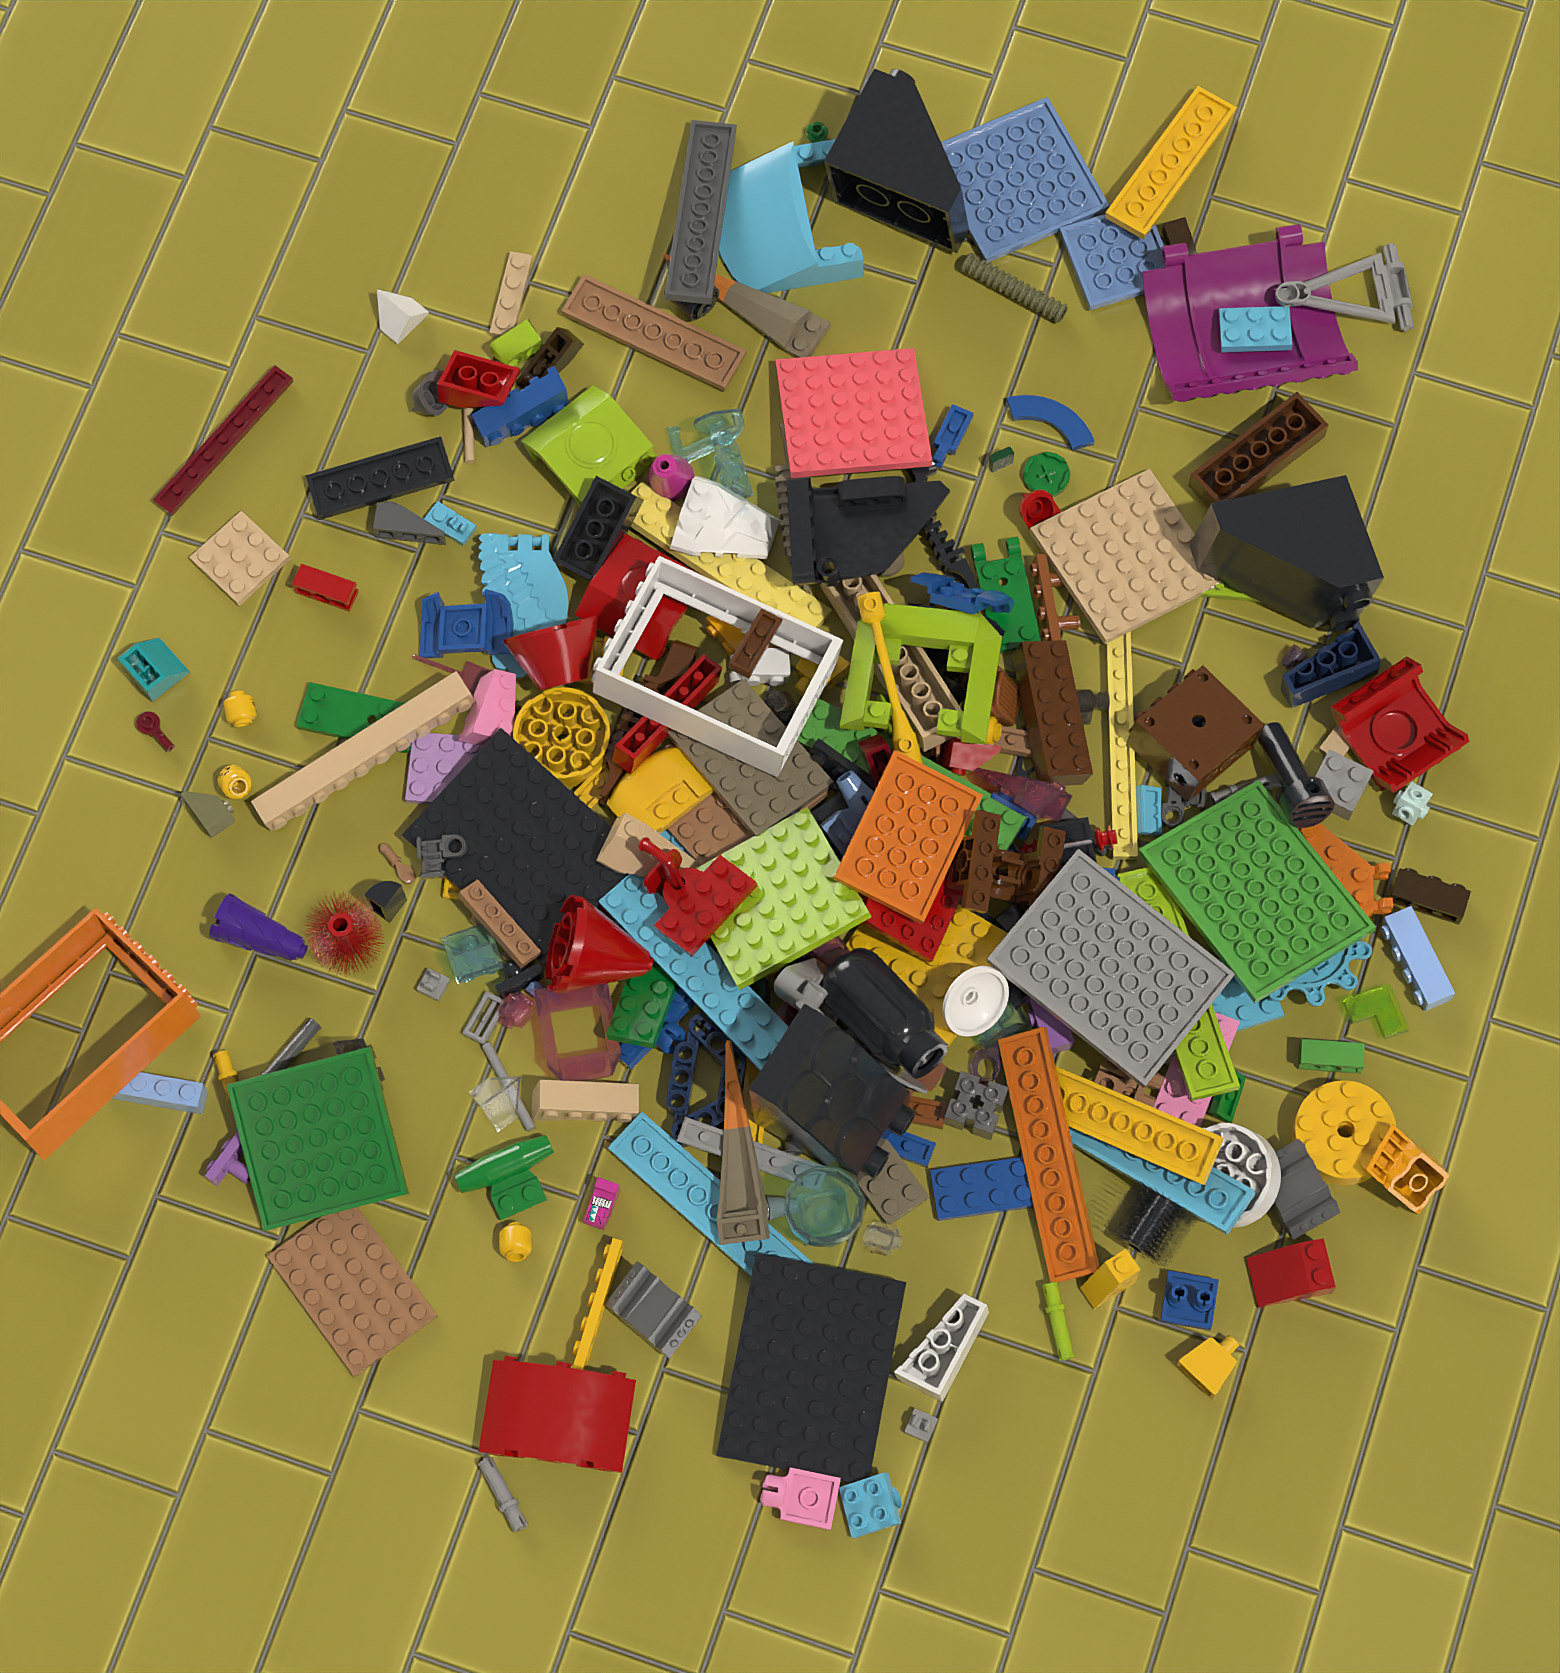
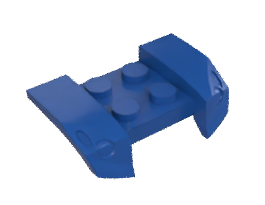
M923 572L911 577V582L928 587L927 593L931 594L929 602L970 614H975L991 605L993 612L1009 613L1015 602L1004 592L997 590L985 591L980 588L968 589L964 587V584L954 582V578Z
M485 589L486 603L445 606L439 592L422 599L420 659L443 658V655L447 653L487 651L489 655L511 654L504 644V639L513 637L514 634L513 615L509 600L504 594Z

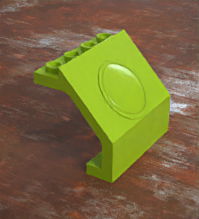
M594 385L521 440L530 457L535 461L539 458L543 460L568 489L579 508L595 476L601 477L623 489L648 470L657 458L652 449L654 445L609 394Z

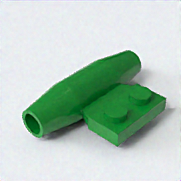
M547 1135L516 1142L479 1158L456 1173L454 1177L461 1193L491 1186V1199L500 1220H504L547 1201L537 1176L529 1171V1169L554 1154Z

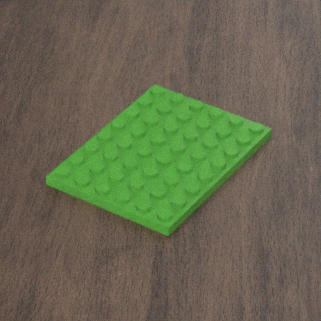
M1259 780L1146 844L1138 852L1223 964L1235 973L1234 978L1254 1004L1375 932L1376 929L1374 923L1298 828L1291 825L1285 812Z

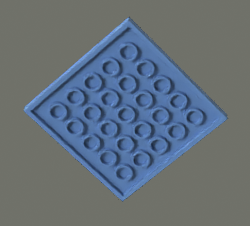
M1048 97L941 142L962 189L969 234L982 258L987 263L1058 233L1060 227L1102 214L1110 207Z

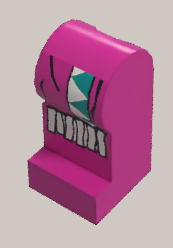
M597 1177L584 1224L604 1230L620 1193L619 1184Z

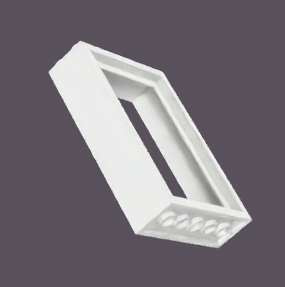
M659 556L655 564L651 562L648 566L645 582L640 581L635 591V595H637L635 600L628 602L624 612L626 614L624 620L619 619L614 629L616 633L614 638L607 640L603 650L605 651L603 658L598 657L594 664L593 670L595 672L591 679V682L594 683L593 693L778 778L817 702V698L820 697L837 664L843 640ZM663 594L742 629L741 632L743 634L749 630L762 608L783 619L771 643L819 665L777 748L619 675Z

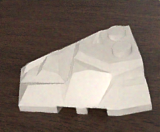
M695 476L692 479L680 512L670 549L692 556H700L701 552H714L715 557H723V553H736L737 558L767 559L780 520L719 482Z

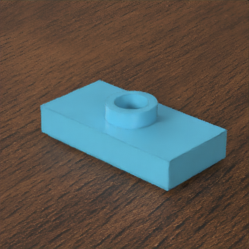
M1147 785L1136 786L1137 834L1158 837L1162 835L1161 788Z

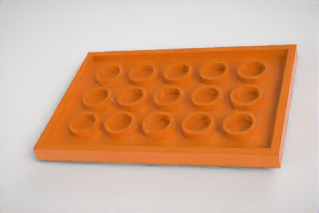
M894 750L835 872L833 880L922 924L983 795Z

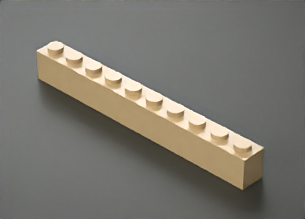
M455 671L252 800L251 803L270 831L280 829L291 818L303 815L313 804L325 801L328 795L335 790L344 789L351 780L366 775L369 769L376 764L385 763L392 754L407 749L411 742L417 738L427 736L433 728L446 724L451 720L452 716L458 712L468 710L472 703L476 701L457 671Z

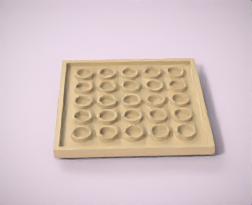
M1150 469L1031 527L1029 531L1043 554H1046L1047 560L1104 645L1201 596L1203 592L1212 590L1217 584L1221 583L1198 571L1189 546L1195 534Z

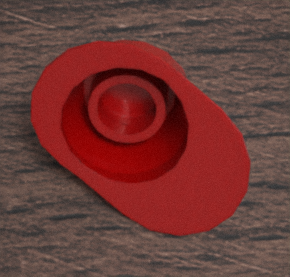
M1041 489L1021 495L1022 500L1019 504V514L1029 531L1031 527L1061 513L1048 491Z

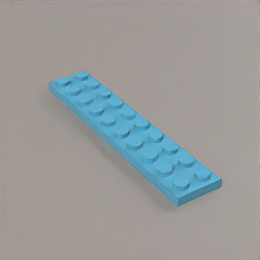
M634 874L626 876L598 901L599 904L632 938L650 952V957L653 958L660 968L761 1071L789 1027L749 986L739 990L723 959L707 942L690 957L655 929L654 924L669 909L664 898L658 892L649 894L644 887L645 879Z
M643 1112L608 1147L612 1154L750 1277L752 1276L756 1253L814 1264L769 1223L770 1239L720 1245L717 1227L720 1180Z

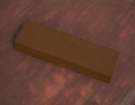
M761 608L728 663L727 668L749 679L781 626L783 619Z

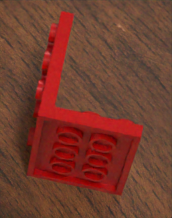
M947 871L922 924L858 892L871 915V918L860 924L865 923L929 963L934 960L963 892L946 888Z

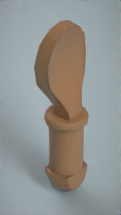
M381 844V854H384L392 867L396 866L399 878L406 884L413 883L416 879L414 870L410 866L401 863V858L395 854L389 844Z

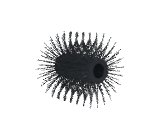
M1144 1186L1139 1194L1136 1193L1134 1195L1136 1197H1134L1133 1203L1129 1206L1130 1208L1122 1214L1121 1222L1118 1224L1119 1226L1116 1228L1114 1236L1122 1239L1121 1241L1124 1240L1137 1253L1152 1257L1154 1261H1157L1162 1253L1165 1254L1167 1252L1165 1250H1167L1168 1244L1172 1241L1173 1233L1175 1231L1178 1232L1177 1230L1181 1227L1180 1225L1185 1219L1184 1209H1179L1177 1207L1179 1205L1173 1204L1169 1198L1167 1199L1164 1195L1159 1194V1192L1156 1193L1154 1190H1149Z

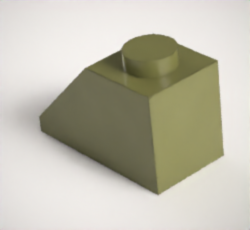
M188 791L181 793L184 802L210 838L235 822L232 816L235 811L227 800L222 802L217 795Z

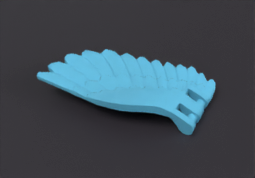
M495 533L482 534L479 537L482 543L479 546L481 552L478 557L482 561L480 570L485 572L481 583L486 585L482 590V596L485 597V589L506 596L512 609L513 637L565 624L568 617L569 603L567 588L549 553V534H542V537H533V534H518V537H509V535ZM509 546H518V550H509ZM533 546H542V550H533ZM512 654L492 655V661L497 670L504 671L507 669L509 673L516 674V679H522L527 676Z

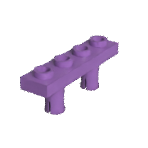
M237 1128V1133L232 1140L228 1139L222 1146V1153L218 1159L212 1160L206 1168L207 1173L205 1177L216 1187L227 1173H231L245 1184L250 1181L247 1166L238 1161L243 1149Z

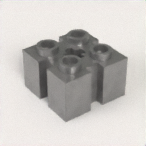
M961 1071L954 1090V1097L958 1099L951 1098L945 1114L944 1124L962 1131L965 1125L972 1127V1134L991 1140L999 1117L994 1112L1001 1113L1009 1087L989 1081L988 1086L979 1084L980 1077ZM972 1103H980V1106H978V1109L972 1108Z

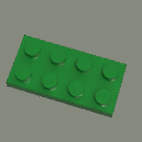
M654 960L650 972L647 971L643 976L627 979L606 1033L607 1040L655 1048L678 985Z

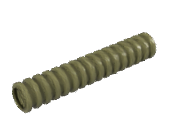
M973 253L968 254L964 259L961 271H967L970 276L973 274L974 278H980L981 282L986 281V284L988 286L992 285L994 289L999 288V292L1002 293L1004 291L1005 295H1011L1012 299L1017 298L1019 303L1023 302L1025 306L1030 305V309L1033 310L1035 308L1036 312H1042L1043 316L1048 315V318L1050 320L1055 319L1056 323H1059L1064 318L1068 309L1067 304L1064 303L1062 305L1061 301H1055L1054 297L1049 298V295L1046 293L1043 295L1041 290L1036 291L1034 286L1031 288L1030 284H1024L1023 280L1018 281V278L1015 276L1012 278L1010 273L1005 274L1004 270L999 271L997 266L993 267L991 263L986 264V260L983 259L981 261L980 257H974Z

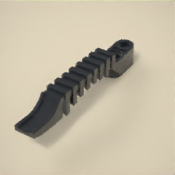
M933 459L932 466L906 468L913 483L927 482L928 477L937 473ZM935 512L922 530H924L925 539L929 540L930 549L934 550L933 556L935 560H938V567L940 570H944L946 576L952 577L964 584L965 588H977L972 570L966 558L962 557L965 552L963 547L954 550L953 547L956 544L954 539L946 541L948 533L946 530L940 532L942 524L940 520L935 521L937 517Z

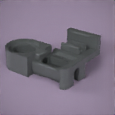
M1165 781V787H1168L1167 803L1162 804L1161 817L1162 823L1166 828L1174 829L1183 824L1185 806L1189 808V805H1196L1198 808H1201L1202 812L1205 811L1206 788L1200 792L1202 793L1200 804V793L1187 802ZM1169 812H1177L1180 818L1177 822L1170 823L1166 820V815Z
M456 834L442 835V840L422 841V838L418 837L417 857L422 860L421 878H445V871H442L441 863H444V859L462 857L467 851V842ZM453 840H460L462 843V849L457 853H452L449 850V844Z

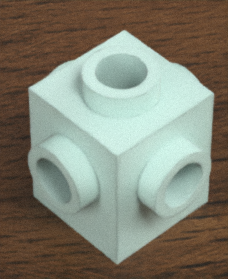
M1411 782L1405 792L1400 790L1395 797L1393 803L1396 804V807L1392 814L1413 826L1418 818L1423 820L1428 813L1430 807L1427 804L1433 793Z

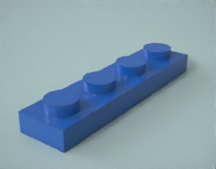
M891 1131L887 1138L902 1159L925 1168L928 1167L936 1146L935 1142L908 1132L900 1137Z

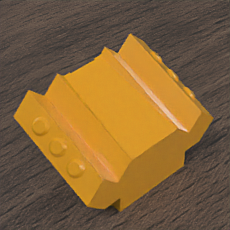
M1394 1124L1391 1125L1388 1132L1384 1135L1383 1141L1379 1144L1366 1169L1388 1191L1417 1214H1421L1432 1194L1436 1190L1441 1189L1445 1185L1446 1179L1450 1176L1445 1171V1167L1423 1148H1420Z

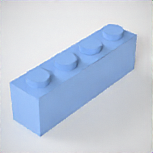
M1412 906L1384 917L1380 927L1381 933L1385 940L1389 939L1393 947L1391 948L1392 955L1396 962L1400 961L1404 969L1402 970L1403 977L1408 984L1411 983L1415 991L1413 996L1419 1006L1422 1005L1424 1011H1427L1452 1000L1455 992Z
M140 1072L112 1099L202 1115L208 1090L203 1083Z

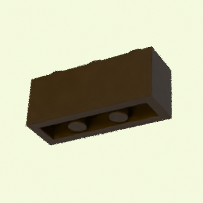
M1400 868L1389 898H1393V904L1405 908L1412 906L1414 911L1459 925L1463 919L1471 891L1461 884H1448L1442 882L1436 876L1426 877L1418 874L1414 869Z

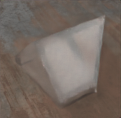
M521 1076L488 1078L468 1092L497 1132L518 1118Z

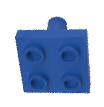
M1168 1270L1160 1322L1211 1331L1219 1279Z

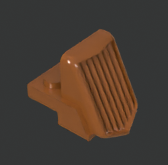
M998 666L990 716H994L999 723L1010 727L1016 722L1020 708V693L1014 681Z

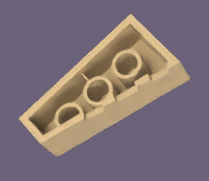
M539 1080L532 1091V1121L617 1120V1122H631L639 1114V1084Z

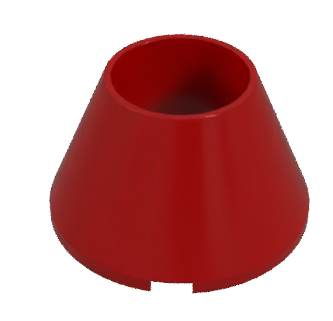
M597 616L588 617L504 639V644L539 691L591 677L598 618Z

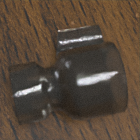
M1076 689L1083 725H1090L1093 709L1097 708L1099 711L1109 710V692L1094 694L1090 689Z

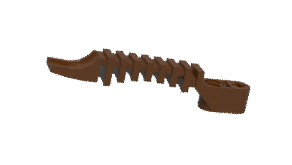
M675 640L660 674L656 677L645 674L642 686L657 693L670 689L695 663L699 648ZM628 708L627 714L622 716V724H618L616 728L617 734L613 733L611 738L612 744H608L607 754L605 755V765L609 771V776L599 794L602 797L600 803L604 805L607 804L608 799L610 800L617 782L626 773V770L612 761L615 745L643 717V715Z

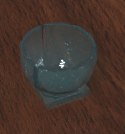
M815 1166L796 1176L785 1193L783 1214L792 1233L803 1240L804 1246L812 1245V1247L832 1248L854 1238V1233L864 1220L865 1197L856 1180L840 1168Z

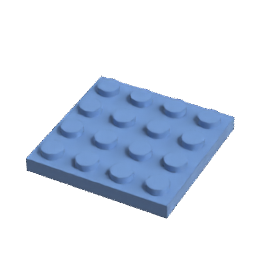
M1105 214L1060 227L1059 233L1089 310L1143 295L1142 271L1165 268L1161 252L1164 244L1156 224L1144 240L1104 218Z

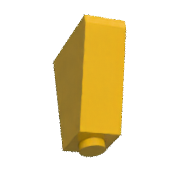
M1124 1249L1106 1261L1080 1287V1290L1092 1308L1096 1309L1136 1283L1141 1269L1127 1249Z

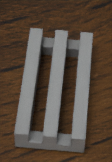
M486 991L462 1033L463 1036L469 1037L481 1045L487 1043L507 1008L508 1002ZM488 1000H493L475 1033H472L471 1030ZM499 1003L500 1006H499V1008L497 1009V1011H496L494 1017L492 1018V1020H491L490 1024L488 1025V1027H487L485 1033L483 1034V1036L480 1037V1034H481V1032L483 1031V1029H484L486 1023L488 1022V1020H489L490 1016L492 1015L494 1009L496 1008L497 1004Z

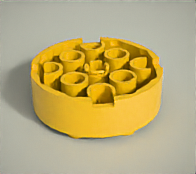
M552 688L543 691L542 694L532 700L529 699L519 711L513 728V739L567 788L581 785L587 778L598 771L606 760L605 755L607 754L608 744H612L608 717L598 701L589 694L574 688ZM560 735H567L565 739L559 740L557 738Z
M1333 1081L1316 1088L1302 1102L1293 1122L1292 1142L1299 1138L1305 1144L1307 1153L1313 1159L1323 1181L1340 1186L1355 1185L1373 1177L1366 1169L1379 1144L1383 1141L1384 1135L1392 1124L1396 1126V1122L1388 1103L1372 1088L1354 1081ZM1338 1130H1346L1350 1134L1349 1138L1341 1137L1338 1134Z

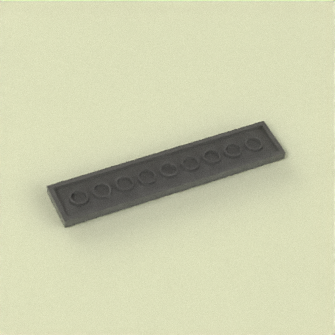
M691 120L665 300L712 304L737 130L736 124Z

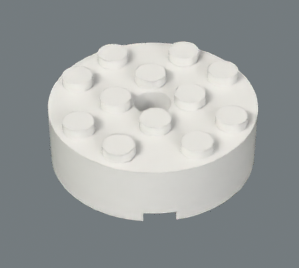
M1218 1123L1217 1125L1203 1128L1224 1137L1213 1167L1223 1173L1229 1170L1230 1177L1253 1189L1256 1193L1233 1228L1246 1226L1257 1221L1271 1208L1280 1188L1281 1169L1274 1149L1258 1133L1236 1124Z

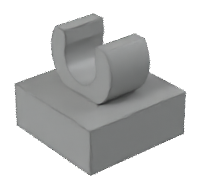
M428 968L417 987V992L440 1002L451 980Z
M914 1408L904 1433L928 1444L938 1418Z

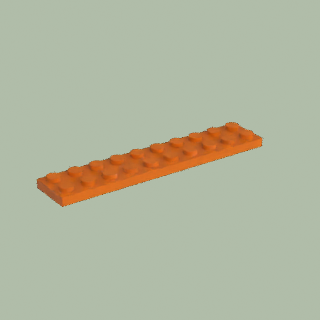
M1040 1027L999 1039L1000 1053L1009 1087L1008 1090L1050 1283H1061L1092 1275L1100 1266L1047 1028Z

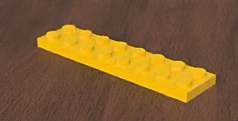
M1197 86L1108 208L1104 218L1144 240L1236 113L1237 107Z
M1055 1065L1069 1127L1200 1184H1206L1224 1137Z

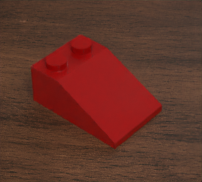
M454 350L437 383L439 402L459 408L504 405L520 373V368Z
M1324 1238L1296 1243L1246 1258L1258 1308L1332 1294L1336 1288Z

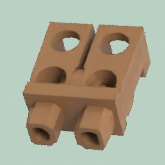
M1103 1057L1094 1082L1154 1107L1157 1098L1144 1094L1146 1087L1159 1091L1164 1076L1156 1072L1143 1088L1106 1057Z

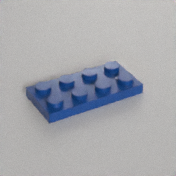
M1023 1157L930 1170L938 1221L1034 1207Z

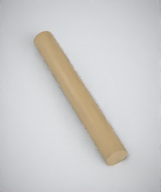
M473 407L463 408L465 462L472 464L475 462Z

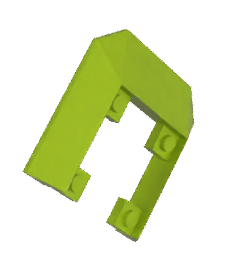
M883 604L886 617L880 624L891 665L899 666L902 645L947 649L949 650L947 671L969 673L964 711L940 708L937 735L961 737V742L986 745L1002 636L981 613L970 614L963 611ZM862 619L857 623L840 728L864 731L865 727L888 729L892 708L891 703L869 701L875 664L880 663L871 625L862 622Z

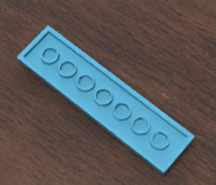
M1069 1127L1073 1146L1131 1180L1141 1184L1144 1183L1145 1187L1149 1185L1156 1193L1159 1192V1194L1164 1195L1167 1199L1169 1198L1173 1204L1182 1206L1180 1208L1186 1210V1212L1188 1211V1213L1190 1212V1214L1192 1213L1193 1216L1226 1235L1229 1234L1256 1194L1253 1189L1212 1167L1206 1184L1203 1185Z

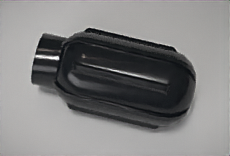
M855 948L839 956L828 965L821 983L828 993L824 999L826 1004L881 1062L893 1067L902 1066L914 1079L927 1075L938 1066L948 1051V1044L935 1032L934 1015L926 1004L876 953L866 948Z

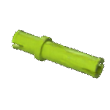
M1058 1282L1044 1284L1042 1289L1047 1304L1045 1311L1046 1314H1049L1059 1361L1075 1358L1064 1315L1066 1308L1065 1304L1061 1302Z

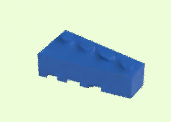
M555 366L547 370L549 374L539 379L536 376L529 380L530 384L522 390L516 388L510 391L504 405L485 406L472 414L473 424L485 447L497 445L509 436H517L531 426L543 424L545 420L551 418L569 404L567 388Z

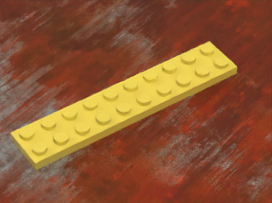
M643 481L631 492L644 500L631 527L704 577L816 628H819L831 615V608L809 593H806L797 585L793 586L791 581L757 558H737L736 553H723V557H715L714 552H701L700 556H692L670 549L682 508L668 498L656 494Z

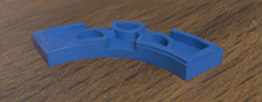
M1035 395L1007 397V404L1013 421L1034 420L1047 422L1056 427V430L1064 436L1071 450L1094 445V438L1087 425L1067 406L1055 400Z

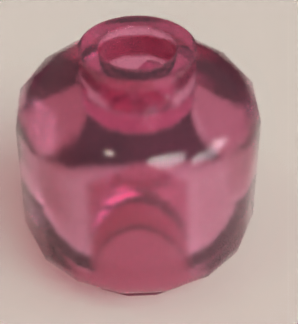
M520 991L518 994L510 993L498 1009L499 1014L502 1016L500 1021L510 1029L514 1026L523 1028L535 1013L533 1007L535 1003Z

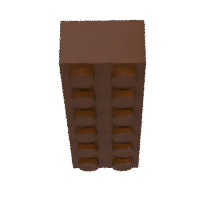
M1296 392L1191 473L1188 486L1208 507H1210L1211 503L1249 496L1322 440L1326 435L1329 424Z
M1066 640L1021 642L1012 652L1038 787L1083 785L1093 775L1067 642Z

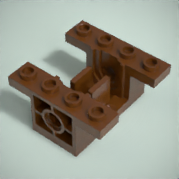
M977 810L974 815L972 835L963 837L948 869L946 888L963 892L962 909L987 913L989 898L1011 904L1016 903L1029 909L1061 870L1066 831L1046 826L1040 827L1036 852L1018 854L999 849V846H997L1002 815Z

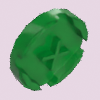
M1041 452V454L1030 457L1027 461L1023 478L1030 492L1042 489L1048 491L1052 497H1055L1066 489L1071 473L1063 457L1052 452Z

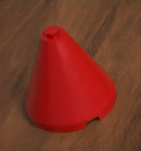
M570 895L566 899L560 912L566 914L563 916L560 924L555 923L547 954L545 979L552 980V986L547 985L549 992L563 994L643 976L647 971L650 972L653 958L650 957V952L584 897Z

